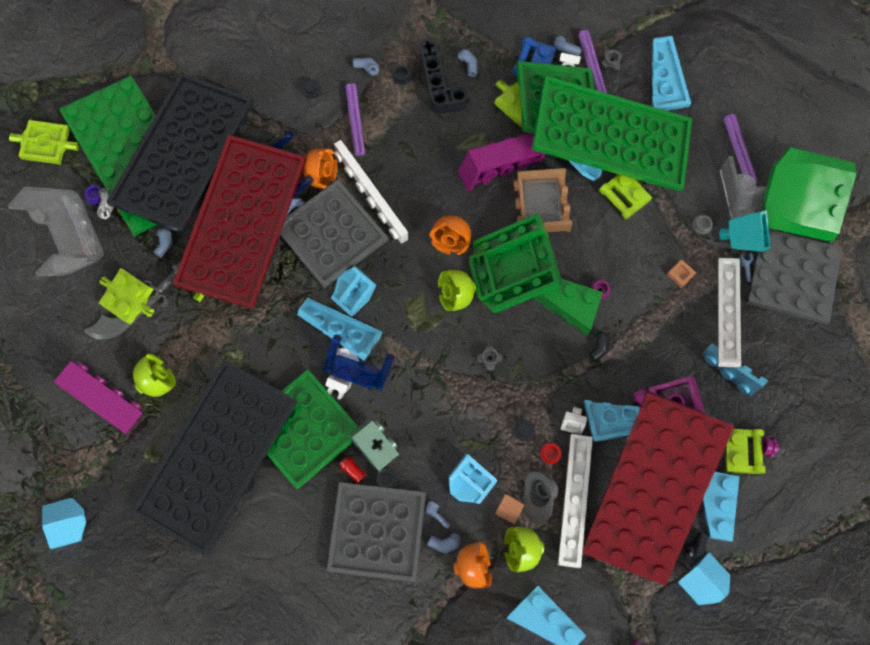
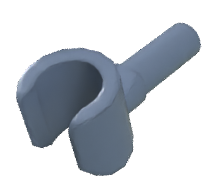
M749 253L747 260H745L742 254L739 258L740 266L744 267L746 281L750 283L752 282L750 264L753 260V255Z
M432 501L428 502L425 507L426 514L437 519L447 529L450 524L437 513L440 506Z

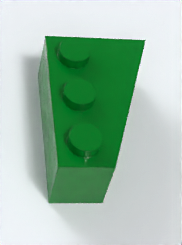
M561 279V287L534 298V300L548 310L565 319L569 325H573L582 331V334L587 337L591 331L603 292Z

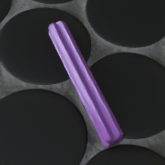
M582 30L578 36L587 68L592 69L594 90L607 93L588 30Z
M352 83L346 85L353 148L355 156H362L365 154L357 89L356 85Z
M734 114L727 115L724 121L747 186H754L758 179L736 116Z

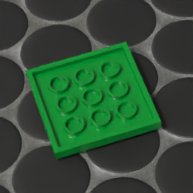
M518 61L516 73L523 132L534 133L542 83L545 76L594 89L592 69Z
M306 370L281 391L297 400L298 403L267 454L296 490L301 488L349 447L353 441L348 435L358 428L357 424L309 370Z

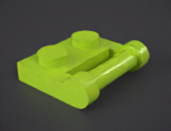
M619 174L599 189V192L605 195L618 208L625 220L652 199L635 179ZM614 188L631 207L628 208L611 189Z
M733 429L724 449L726 473H766L765 466H763L762 452L764 430ZM748 438H753L754 466H749Z

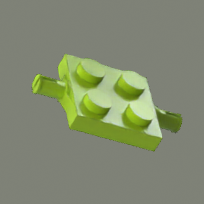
M500 79L496 86L503 91V94L495 100V104L522 128L518 82L508 86Z
M29 120L27 128L22 135L10 133L9 136L11 142L21 143L19 157L23 160L61 165L66 149L78 151L79 148L78 142L68 141L70 131L68 125Z
M120 268L113 281L105 276L101 278L100 284L105 286L107 290L99 304L124 322L131 325L136 316L141 312L148 317L152 316L151 313L154 314V310L146 305L148 297L154 289L128 271Z

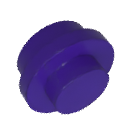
M91 185L86 189L85 199L89 204H100L101 196L99 190L103 189L101 186Z

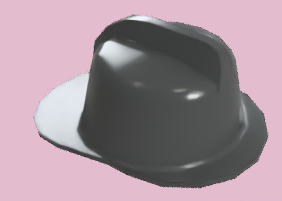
M534 471L528 474L525 479L524 511L526 516L534 523H544L551 516L553 501L557 498L559 491L552 475H545Z

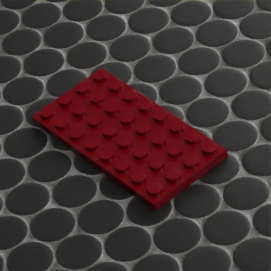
M228 135L173 281V286L254 310L298 186L306 157Z
M646 391L583 545L582 553L666 586L734 429V423Z

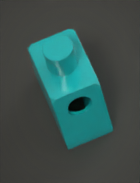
M767 210L731 219L728 222L729 228H721L719 231L720 239L730 240L732 249L762 252L771 248Z

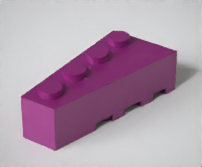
M523 133L519 137H508L498 143L491 142L484 147L471 148L458 170L467 191L473 190L475 188L474 185L480 182L483 185L490 183L491 179L499 174L502 178L514 171L515 168L519 171L541 162L546 154L531 150L534 133Z
M70 361L54 383L128 435L142 417L143 413L140 411L142 407L133 400L129 403L122 398L124 396L122 392L115 387L110 390L105 386L106 381L97 374L92 377L87 373L89 369L79 361L77 364Z
M689 376L649 388L654 394L705 412L695 377Z

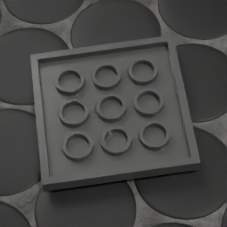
M339 180L288 215L280 234L281 238L324 289L337 280L344 271L353 268L388 241L386 234Z
M769 229L771 248L766 251L756 252L747 304L828 324L831 319L842 247Z
M339 482L327 572L416 582L426 492Z

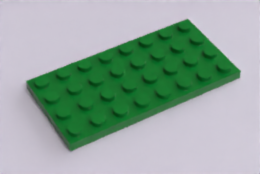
M132 76L59 109L106 189H110L109 195H111L156 116ZM204 195L200 203L204 201L206 195ZM118 209L133 236L158 225Z
M545 76L542 83L531 150L681 192L684 189L692 118Z

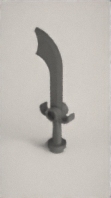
M180 263L173 264L171 266L174 269L172 273L156 287L148 280L143 281L154 289L148 297L147 306L150 307L154 302H160L164 298L161 306L163 308L167 307L169 301L162 292L174 281ZM141 312L139 315H137L133 322H135L143 313ZM102 314L99 321L92 327L85 328L84 332L95 339H111L122 334L130 324L124 322L119 317L108 318Z

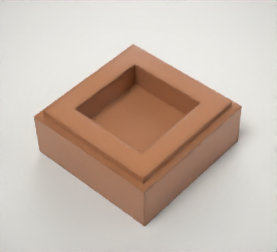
M681 259L667 273V276L682 289L696 272Z
M505 494L495 515L514 525L524 504Z

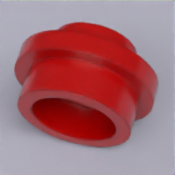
M546 443L542 446L540 458L544 463L552 465L561 458L562 453L558 445Z

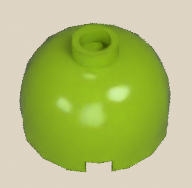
M452 269L441 272L439 276L438 288H442L443 295H439V298L445 310L458 311L466 308L471 303L476 291L475 283L468 274Z
M147 354L138 361L133 371V379L135 382L134 386L139 393L158 397L171 391L176 385V380L172 371L169 368L165 371L161 366L164 362L153 354Z
M521 526L511 527L506 531L504 545L508 544L509 553H504L510 570L523 572L536 567L541 559V555L544 553V544L540 541L535 531Z

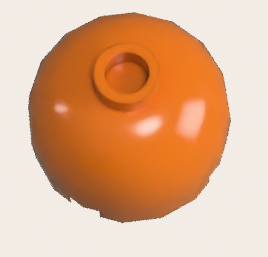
M318 148L309 151L305 155L306 160L302 176L309 185L315 188L326 189L330 180L331 182L335 181L337 160L333 159L332 154H335L334 151L327 148Z
M446 215L435 222L429 237L432 238L431 243L437 250L448 255L451 252H457V255H461L469 247L471 229L464 219L454 215Z
M476 542L466 545L460 550L457 562H454L455 575L460 576L461 581L468 587L485 588L491 586L492 573H488V566H491L485 544Z

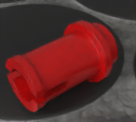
M349 456L339 464L341 471H345L356 484L367 475L354 462V458Z

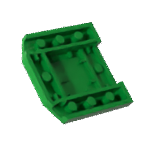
M787 147L784 150L786 152L772 165L761 205L762 210H767L768 228L833 242L840 233L857 174L855 163Z
M539 213L473 241L474 251L473 255H470L469 265L476 286L477 297L493 313H498L562 286L561 276L548 232Z

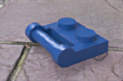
M529 37L523 38V47L518 61L526 62L529 50H533L535 52L532 63H552L556 47L535 42ZM514 65L512 70L515 75H517L516 65Z

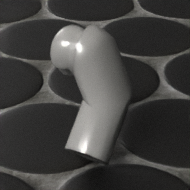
M103 188L99 190L101 202L97 209V215L102 219H108L113 207L107 204L110 189Z

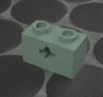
M367 419L348 436L374 469L380 471L399 453L395 450L397 448L396 443L390 437L386 438L382 433L384 428L377 420L373 422ZM373 439L378 440L377 448L373 447Z

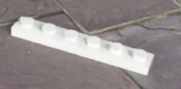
M341 140L334 143L335 158L339 163L342 162L345 165L344 169L347 175L355 179L358 190L366 194L370 207L372 209L376 208L379 212L378 217L383 224L387 223L391 236L395 240L398 239L401 244L407 241V230Z
M734 258L718 259L719 367H741L740 259Z
M570 435L558 566L581 568L593 439L590 436Z

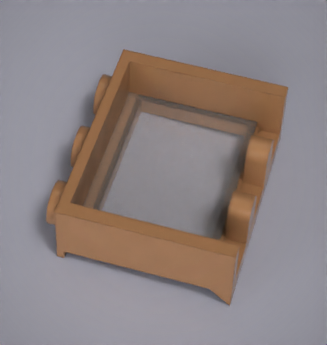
M566 168L521 171L517 173V179L513 181L514 191H518V198H515L516 210H520L517 222L539 213L547 232L571 231L572 220H569L570 204L567 202L568 186L565 185Z

